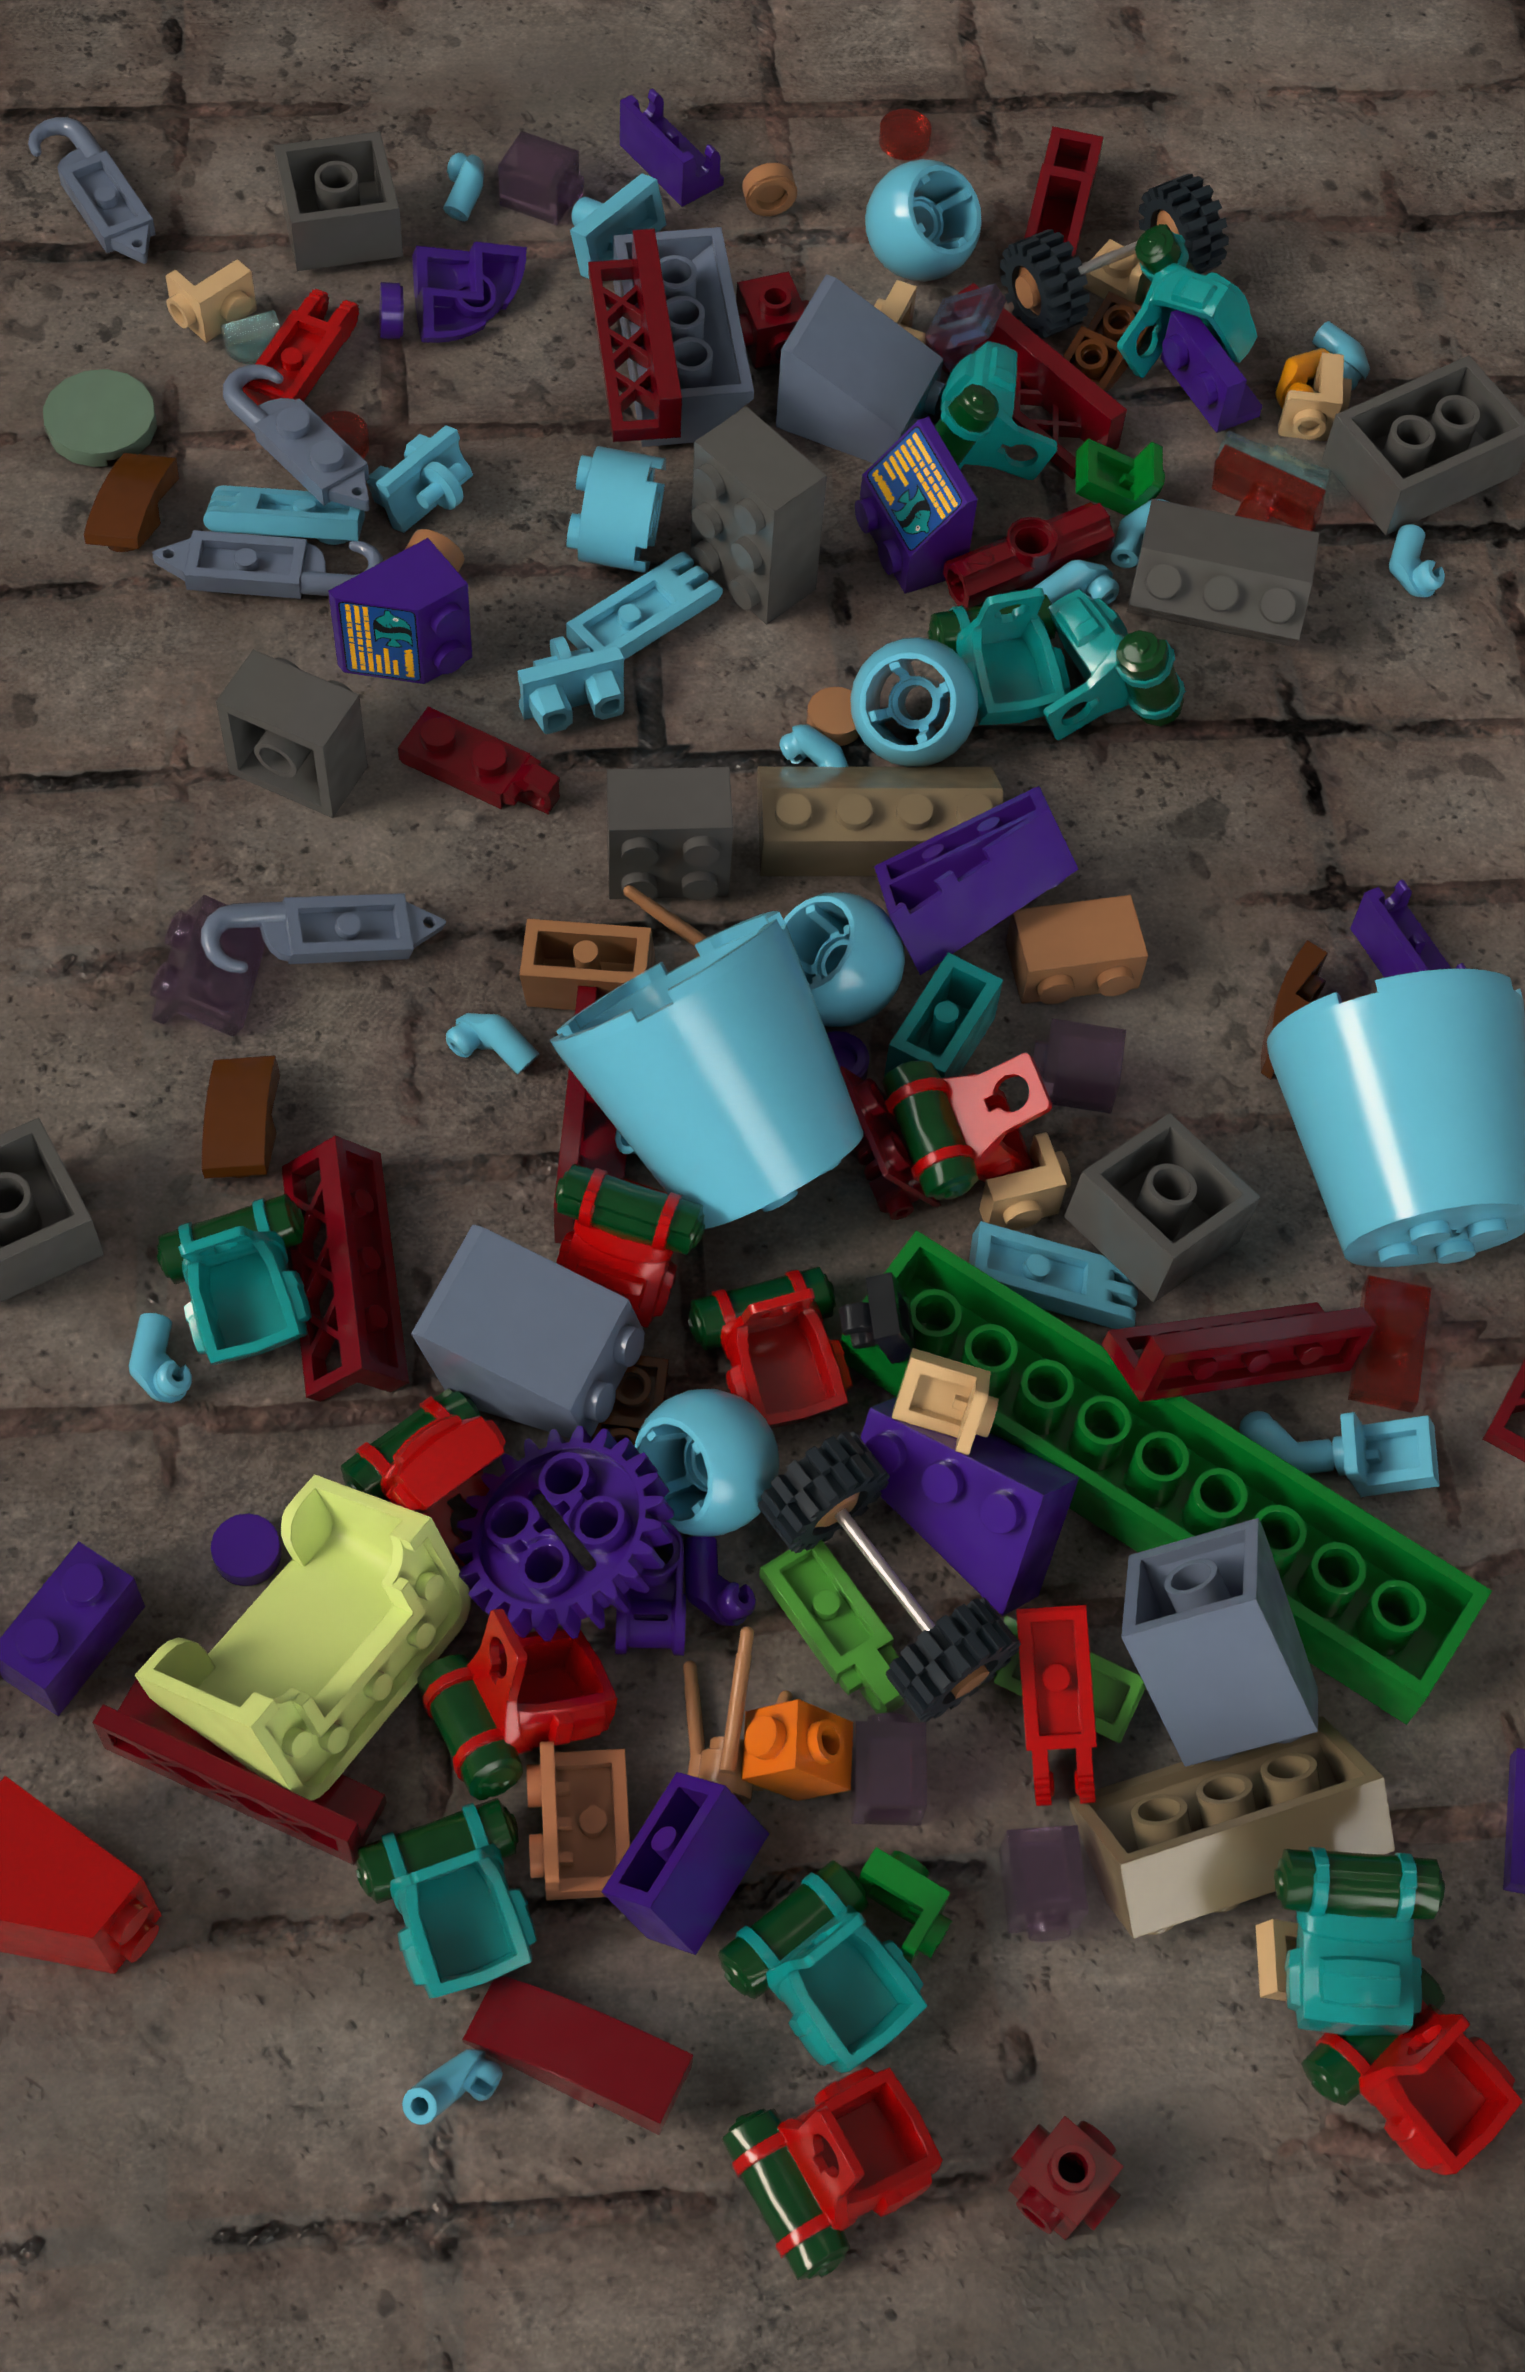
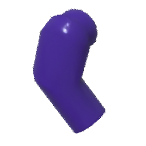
M692 1536L685 1539L684 1558L687 1599L692 1605L719 1625H740L755 1609L756 1598L754 1592L747 1584L739 1588L738 1583H731L718 1574L716 1538L712 1536Z

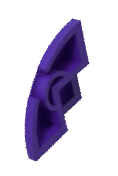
M475 241L470 251L416 246L412 255L413 282L421 341L424 343L450 342L463 339L483 330L486 322L492 319L501 309H506L513 300L524 274L527 247Z

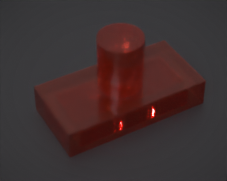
M1226 444L1215 461L1212 489L1241 502L1235 516L1269 522L1274 517L1298 529L1314 530L1322 514L1326 490Z
M1371 1275L1367 1276L1362 1287L1360 1307L1365 1309L1377 1326L1352 1367L1348 1400L1409 1413L1414 1411L1419 1400L1432 1288Z

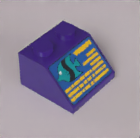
M926 417L918 420L862 474L860 500L855 502V515L861 530L865 534L870 533L877 544L879 559L884 571L888 575L894 574L904 594L946 581L943 575L945 562L969 552L978 499L930 418Z
M429 538L420 541L328 591L337 665L344 673L426 684L442 674H449L458 670L467 660L473 658L468 583Z

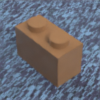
M1131 895L1024 908L1017 910L1011 915L1006 947L1021 1004L1040 1001L1045 1004H1058L1067 1001L1071 997L1092 994L1117 996L1131 989L1139 988L1148 953Z
M527 919L519 974L527 1007L575 1010L578 986L597 987L598 1000L642 972L655 966L656 958L652 929L647 927Z

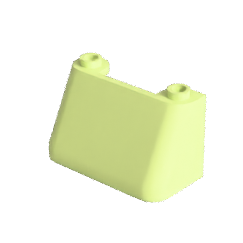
M315 1474L288 1504L282 1516L281 1536L292 1560L215 1647L207 1654L205 1649L192 1640L180 1637L169 1640L158 1648L135 1674V1677L149 1698L259 1777L310 1801L320 1798L330 1789L418 1683L417 1678L422 1670L437 1660L458 1635L467 1620L471 1606V1597L468 1594L470 1592L469 1587L459 1577L460 1570L431 1517Z

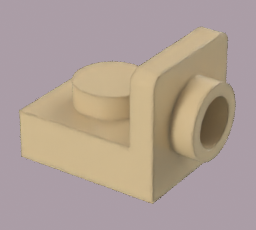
M1109 239L1092 259L1124 246ZM1133 254L1086 273L1088 284L1084 285L1083 288L1105 299L1110 291L1140 306L1144 302L1152 282L1143 274L1140 262L1136 254Z

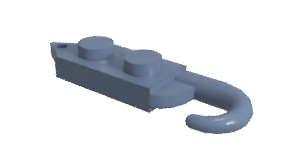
M55 117L38 124L30 133L28 146L33 156L39 157L41 155V142L50 136H65L76 147V150L62 158L57 166L60 183L105 252L117 251L146 264L150 237L156 235L153 218L107 150H102L90 130L78 120L68 117Z
M250 364L239 367L228 375L223 384V399L228 408L255 434L256 441L322 505L325 506L333 501L364 511L370 510L366 481L369 480L368 463L300 398L297 400L279 398L257 405L243 392L245 384L252 380L266 379L276 384H281L284 379L281 373L269 366Z
M193 530L191 538L152 552L156 565L185 581L187 590L301 599L302 594L329 596L328 591L359 575L326 573V562L323 553L317 546L307 543V539ZM349 542L348 546L351 551L366 557L368 561L366 570L384 561L377 548L367 542Z
M405 893L284 897L282 902L233 903L219 907L207 917L201 929V945L206 957L216 967L231 973H245L248 970V964L245 961L229 957L221 948V935L224 931L233 928L260 927L263 941L270 952L278 959L288 961V964L409 959L415 947L440 932L445 926L446 920L406 902ZM424 923L429 924L431 928L426 927Z

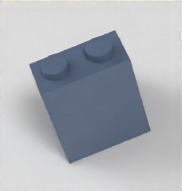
M826 274L781 349L776 427L875 463L918 420L926 418L928 414L933 416L938 414L942 394L946 387L945 383L940 382L943 358L840 280Z
M473 1224L411 1334L444 1390L449 1388L452 1392L459 1391L465 1397H469L480 1411L548 1432L556 1429L561 1436L571 1439L577 1426H583L592 1437L599 1422H604L609 1417L614 1406L616 1389L627 1368L635 1365L642 1353L645 1332L629 1299L484 1227Z
M1259 1518L1129 1555L1121 1638L1185 1767L1209 1760H1225L1236 1753L1274 1743H1290L1304 1735L1318 1732V1687Z

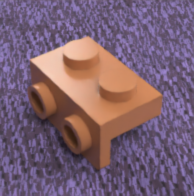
M554 1741L540 1742V1764L526 1765L528 1808L542 1807L543 1834H529L530 1877L545 1878L546 1901L606 1897L601 1891L630 1847L625 1749L554 1752Z

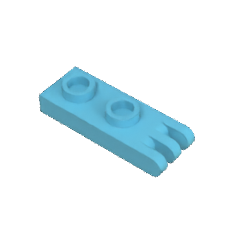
M221 485L213 491L203 522L209 530L214 532L257 534L286 538H316L322 543L337 545L359 540L365 519V511L333 501L324 506L309 491Z
M683 551L567 622L566 638L577 649L589 647L591 652L619 645L625 660L717 602L723 593V588L715 580L707 582L708 573L700 566L693 567L694 560Z
M980 1221L973 1232L969 1263L1038 1307L1113 1329L1135 1327L1136 1312L1132 1308L1137 1305L1138 1290L1105 1256Z

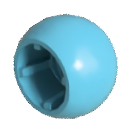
M927 159L910 161L900 164L889 171L875 186L866 208V234L875 256L893 274L912 281H931L948 276L960 268L971 256L980 237L982 226L981 207L972 185L953 166Z
M902 638L887 643L875 651L861 666L851 691V715L855 729L861 739L877 756L892 764L904 767H926L941 762L954 754L967 740L977 716L978 690L973 674L967 664L953 649L938 641L927 638ZM923 661L932 665L944 677L945 682L939 683L929 677L916 676L911 662ZM892 673H895L900 677V681L891 690L888 708L880 709V693L886 679ZM918 686L925 687L932 697L930 713L920 720L912 718L905 707L908 693ZM948 697H950V712L943 728L936 732L934 726H937L945 718L948 711ZM894 719L903 727L919 729L920 733L916 736L918 744L911 745L896 738L885 726V722Z
M847 892L822 893L805 900L784 918L824 1026L843 1027L863 1023L878 1014L889 1004L902 981L905 966V949L890 916L881 907L869 899Z
M718 1389L688 1390L663 1401L645 1419L634 1445L640 1454L644 1452L658 1470V1475L670 1491L664 1498L673 1509L674 1517L667 1520V1522L673 1525L677 1531L692 1536H719L736 1531L747 1525L761 1512L758 1507V1502L762 1500L761 1495L764 1490L773 1487L771 1482L779 1475L780 1460L778 1446L773 1431L766 1419L752 1404L742 1397Z

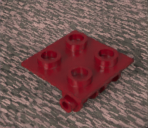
M841 1066L842 1076L864 1133L863 1138L854 1149L858 1153L857 1158L860 1164L867 1165L864 1169V1174L867 1180L871 1181L869 1184L880 1211L888 1213L892 1220H899L909 1216L914 1211L912 1203L919 1199L935 1208L942 1206L940 1200H936L934 1197L926 1198L921 1184L913 1179L911 1168L914 1165L895 1116L890 1113L888 1114L885 1106V1101L888 1099L887 1095L880 1090L872 1079L868 1078L864 1081Z

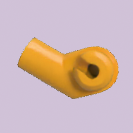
M1319 348L1292 356L1286 360L1275 391L1277 402L1282 409L1289 391L1296 390L1314 393L1313 388L1307 382L1315 378L1322 352L1329 353L1326 349Z

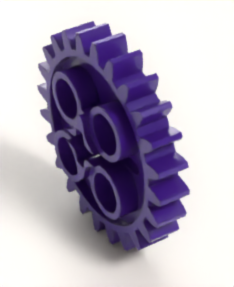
M583 1426L576 1427L570 1442H566L556 1429H552L548 1437L547 1447L539 1449L530 1438L526 1439L524 1442L525 1457L519 1461L504 1453L501 1456V1460L506 1472L500 1477L483 1473L481 1478L490 1490L486 1496H468L466 1502L477 1514L476 1517L464 1519L457 1523V1528L468 1539V1541L454 1547V1552L465 1564L460 1570L459 1577L471 1589L468 1593L469 1596L488 1615H490L491 1610L502 1608L513 1629L522 1638H525L534 1628L544 1641H551L558 1624H560L569 1636L574 1639L578 1638L581 1619L589 1617L599 1629L604 1628V1609L610 1605L626 1614L629 1611V1606L624 1594L630 1588L643 1593H647L650 1589L641 1576L644 1568L663 1569L665 1565L653 1547L672 1543L673 1540L672 1535L663 1525V1522L674 1517L673 1509L664 1498L670 1491L658 1475V1470L644 1452L640 1454L626 1437L617 1443L608 1429L603 1428L592 1439ZM535 1495H544L595 1559L596 1567L593 1570L586 1571L534 1506L533 1498ZM614 1528L609 1534L604 1536L607 1531ZM558 1573L555 1578L549 1581L554 1574Z

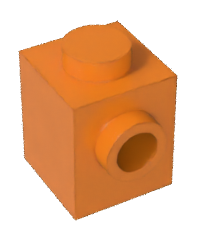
M800 1699L745 1711L742 1780L796 1801L851 1790L853 1722Z

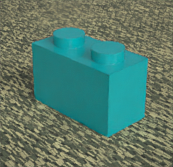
M948 952L890 1042L884 1077L898 1065L916 1060L931 1062L941 1078L959 1076L995 1019L1003 979Z

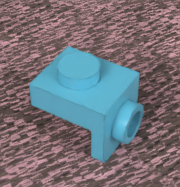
M1355 1412L1340 1415L1342 1436L1333 1437L1332 1441L1335 1467L1339 1476H1347L1361 1497L1440 1486L1435 1427L1428 1415L1365 1425L1361 1423Z

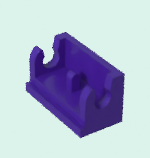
M653 88L649 90V105L643 113L640 111L638 100L632 94L620 100V146L651 177L656 178L658 184L681 207L724 185V177L720 174L721 157L719 152L712 145L708 144L704 153L705 157L664 117V101L658 92Z
M1403 879L1398 881L1394 887V893L1386 900L1379 886L1364 893L1350 929L1384 978L1419 971L1452 969L1408 908L1407 904L1412 890ZM1460 963L1455 969H1467L1464 963Z

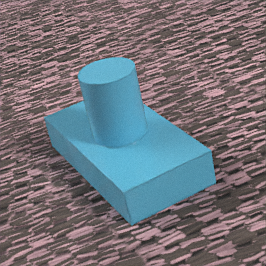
M641 173L605 203L589 197H582L576 202L572 210V223L574 227L570 230L581 276L589 279L588 262L613 260L614 235L633 234V230L655 229V232H658L667 225L656 178Z

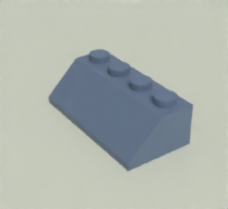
M721 227L655 232L682 395L681 438L641 440L642 447L694 443V441L723 423L754 399V388ZM633 234L614 235L613 260L632 259ZM614 280L615 294L622 298L634 287V280ZM623 316L620 318L622 335L626 339H629L641 328ZM630 358L627 359L630 380L635 382L647 369ZM634 401L637 420L655 419L653 411Z

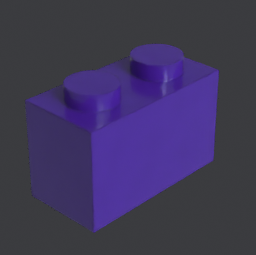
M78 1541L0 1637V1674L2 1678L59 1717L145 1608L134 1577Z
M676 1772L601 1892L646 1938L696 1955L767 1839L769 1832L727 1786Z

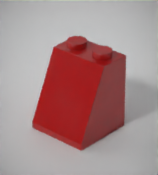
M4 1776L0 1781V1952L115 1974L126 1959L131 1963L137 1961L156 1938L159 1926L155 1923L162 1916L143 1878L7 1776Z

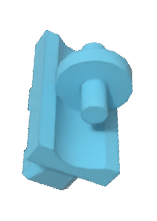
M445 425L431 438L422 434L417 435L406 444L404 460L393 469L379 466L369 475L367 484L373 500L385 508L393 529L405 533L437 505L444 509L452 510L463 501L464 495L461 485L470 479L473 473L460 451V436L457 429Z
M563 636L550 640L551 657L533 661V667L517 671L521 694L519 708L524 720L534 718L545 734L566 730L573 723L572 707L589 703L594 716L601 720L620 716L624 712V657L619 645L592 652L589 647L570 651L568 643Z

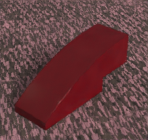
M1052 126L1025 238L1048 229H1053L1054 233L1060 232L1064 235V243L1069 241L1074 249L1071 255L1073 258L1076 257L1101 157L1103 136Z
M503 1975L493 1979L462 2039L463 2043L475 2049L485 2051L487 2055L592 2108L596 2103L657 2135H660L693 2063V2054L645 2031L568 1998Z

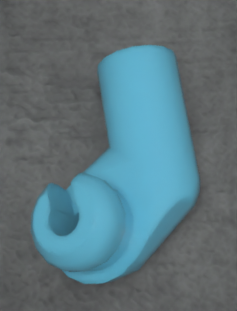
M1072 560L1032 588H1043L1044 594L1048 596L1052 604L1078 589L1092 599H1102L1107 605L1113 602L1119 593V584L1113 579L1111 570L1104 565L1084 560Z
M809 724L793 726V732L785 734L780 739L779 746L783 755L793 764H799L806 757H809L817 767H849L840 745Z

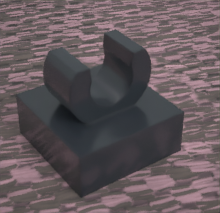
M892 1272L866 1278L869 1303H852L839 1308L842 1333L844 1336L851 1335V1343L854 1349L868 1348L878 1344L891 1364L908 1361L912 1348L916 1349L909 1297Z

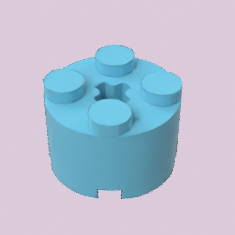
M602 446L596 447L593 457L581 455L577 471L576 490L585 491L581 514L572 513L566 542L567 548L578 550L579 561L642 573L648 572L650 561L640 560L642 548L647 549V546L655 545L665 484L654 482L655 469L666 470V458Z

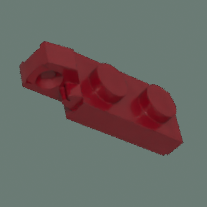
M429 706L398 746V757L403 764L499 809H502L505 804L515 806L520 801L549 815L560 799V777L541 767L540 760L522 749Z

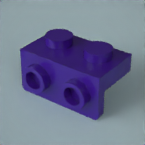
M1179 310L1172 311L1166 336L1163 340L1160 359L1214 431L1218 433L1259 417L1262 404L1247 386V379L1201 319Z

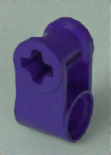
M667 1521L663 1522V1525L672 1535V1543L654 1548L666 1552L670 1557V1561L663 1569L644 1568L641 1576L649 1586V1591L643 1593L630 1588L624 1594L628 1602L629 1611L624 1614L616 1609L615 1654L626 1655L629 1648L671 1649L674 1656H684L686 1594H683L684 1546L682 1537L677 1529Z

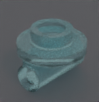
M271 310L222 324L220 328L228 355L237 362L250 365L257 362L280 329V325L275 311Z

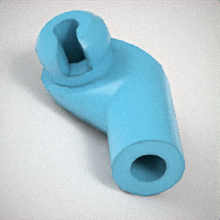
M455 153L450 158L447 166L448 176L455 183L443 210L456 220L467 221L483 188L484 164L474 154L466 156L463 153Z
M1330 321L1325 322L1316 332L1313 344L1318 348L1326 349L1329 353L1344 355L1343 378L1352 379V390H1354L1360 379L1366 380L1370 372L1365 350L1353 337Z
M1151 500L1121 519L1111 553V560L1115 565L1122 568H1132L1138 563Z
M1406 524L1398 530L1389 562V571L1410 595L1420 598L1430 597L1436 589L1443 585L1445 580L1444 570L1442 567H1439L1432 571L1436 563L1434 560L1421 561L1419 557L1426 536L1425 532L1417 525Z
M466 1013L457 1018L456 1026L450 1028L446 1033V1042L456 1055L466 1058L477 1048L481 1050H494L517 1075L540 1055L511 1022L499 1014Z
M144 1313L139 1317L129 1361L130 1375L152 1399L164 1403L180 1401L190 1389L192 1374L186 1364L180 1368L166 1354L172 1321L168 1317L157 1313Z
M1263 1411L1250 1412L1241 1420L1239 1426L1241 1434L1305 1474L1334 1470L1333 1449L1329 1439L1296 1442L1277 1421L1273 1420L1270 1414Z
M466 2049L410 2088L403 2098V2112L412 2123L425 2125L445 2111L466 2091L478 2101L487 2100L492 2096L503 2075L501 2066L495 2061L486 2059L485 2051Z

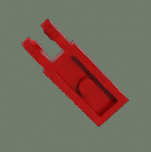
M316 288L315 290L312 289V292L305 298L298 310H292L255 363L274 368L283 375V382L276 384L266 379L252 380L245 384L243 392L257 405L279 398L294 400L300 398L304 402L343 343L348 340L351 332L354 331L359 316V305L345 300L335 310L328 322L323 321L328 310L330 297H328L327 292Z
M1087 1605L1016 1609L1018 1640L1021 1644L1019 1646L1026 1751H1032L1036 1806L1052 1805V1797L1055 1795L1054 1774L1050 1771L1048 1750L1076 1748L1077 1769L1074 1772L1075 1790L1079 1796L1080 1804L1096 1803L1092 1747H1097Z

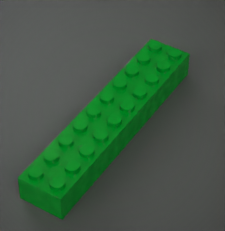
M916 1230L883 1274L892 1272L909 1297L916 1349L991 1372L988 1395L998 1398L999 1402L990 1433L1078 1476L1079 1480L1069 1509L1136 1552H1142L1259 1518L1309 1663L1407 1725L1429 1696L1492 1590L1184 1397L1178 1396L1140 1402L1104 1347ZM868 1295L862 1302L869 1303ZM842 1333L841 1346L845 1353L844 1358L847 1366L897 1397L908 1361L891 1364L878 1344L868 1348L854 1349L851 1343V1335L844 1336Z

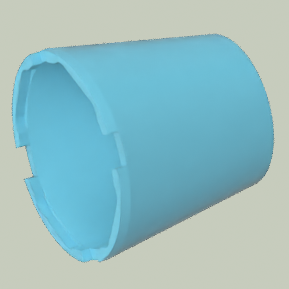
M771 911L752 917L696 943L695 948L700 956L670 972L667 971L663 962L656 964L583 1009L556 1030L558 1035L550 1039L558 1055L666 1193L669 1195L670 1192L683 1195L682 1199L703 1205V1214L705 1215L703 1224L705 1229L729 1223L761 1208L763 1212H768L784 1205L798 1194V1188L835 1168L842 1161L841 1159L858 1145L864 1135L788 927L779 911Z
M1438 969L1385 977L1375 980L1376 993L1343 1003L1341 996L1337 992L1332 993L1296 1010L1271 1031L1267 1039L1269 1059L1346 1260L1353 1264L1367 1267H1401L1434 1262L1441 1264L1456 1263L1470 1259L1477 1252L1501 1245L1525 1233V1010L1521 989L1513 990L1510 977L1497 972L1478 969Z

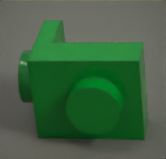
M1089 438L1076 450V494L1094 503H1101L1102 506L1127 516L1151 499H1155L1163 488L1165 482L1163 447L1157 443L1150 442L1134 459Z
M875 1847L861 1870L859 1881L863 1885L867 1897L914 1925L901 1947L903 1956L910 1965H912L919 1952L931 1959L952 1923L951 1919L942 1915L951 1892L928 1879L929 1871L913 1857L900 1851H893L889 1855Z

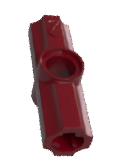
M1089 502L1048 520H1043L1039 517L1020 518L1011 524L1007 537L945 562L943 575L948 585L949 594L957 606L970 608L985 602L989 596L1004 594L1013 589L1017 591L1032 589L1066 563L1072 560H1086L1112 549L1115 542V534L1110 523V516L1101 503L1094 505Z

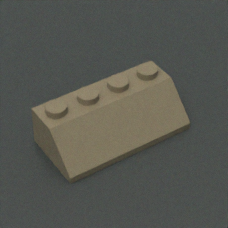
M758 766L760 876H877L874 868L875 865L1004 803L1003 788L993 767Z
M1323 1716L1318 1717V1732L1304 1735L1290 1743H1274L1236 1753L1234 1756L1221 1761L1209 1760L1186 1767L1183 1762L1170 1765L1095 1790L1096 1803L1080 1804L1079 1796L1069 1798L1072 1816L1105 1900L1133 1939L1144 1935L1165 1933L1177 1924L1212 1912H1227L1236 1908L1242 1902L1275 1892L1274 1869L1277 1868L1284 1848L1308 1850L1309 1847H1322L1326 1851L1382 1855L1395 1851L1384 1777Z

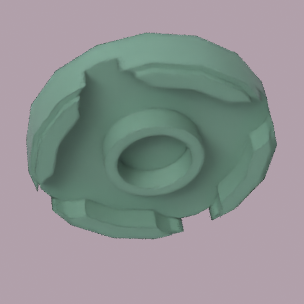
M109 369L83 371L64 379L49 393L43 406L45 431L55 451L73 463L90 467L108 466L107 460L120 458L123 453L140 454L151 443L157 429L154 400L145 385L127 373Z

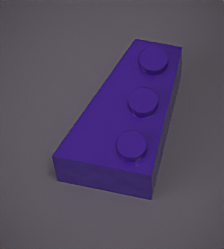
M1040 786L874 866L889 916L920 975L943 961L948 952L951 954L955 953L1047 890L1061 884L1068 876L1079 870Z
M897 1397L870 1407L860 1439L890 1476L887 1479L889 1481L887 1488L880 1491L882 1493L881 1497L983 1598H986L990 1605L1002 1616L1038 1597L1079 1477L992 1433H989L987 1438L975 1435L969 1455L956 1452L957 1438L893 1419L892 1413Z

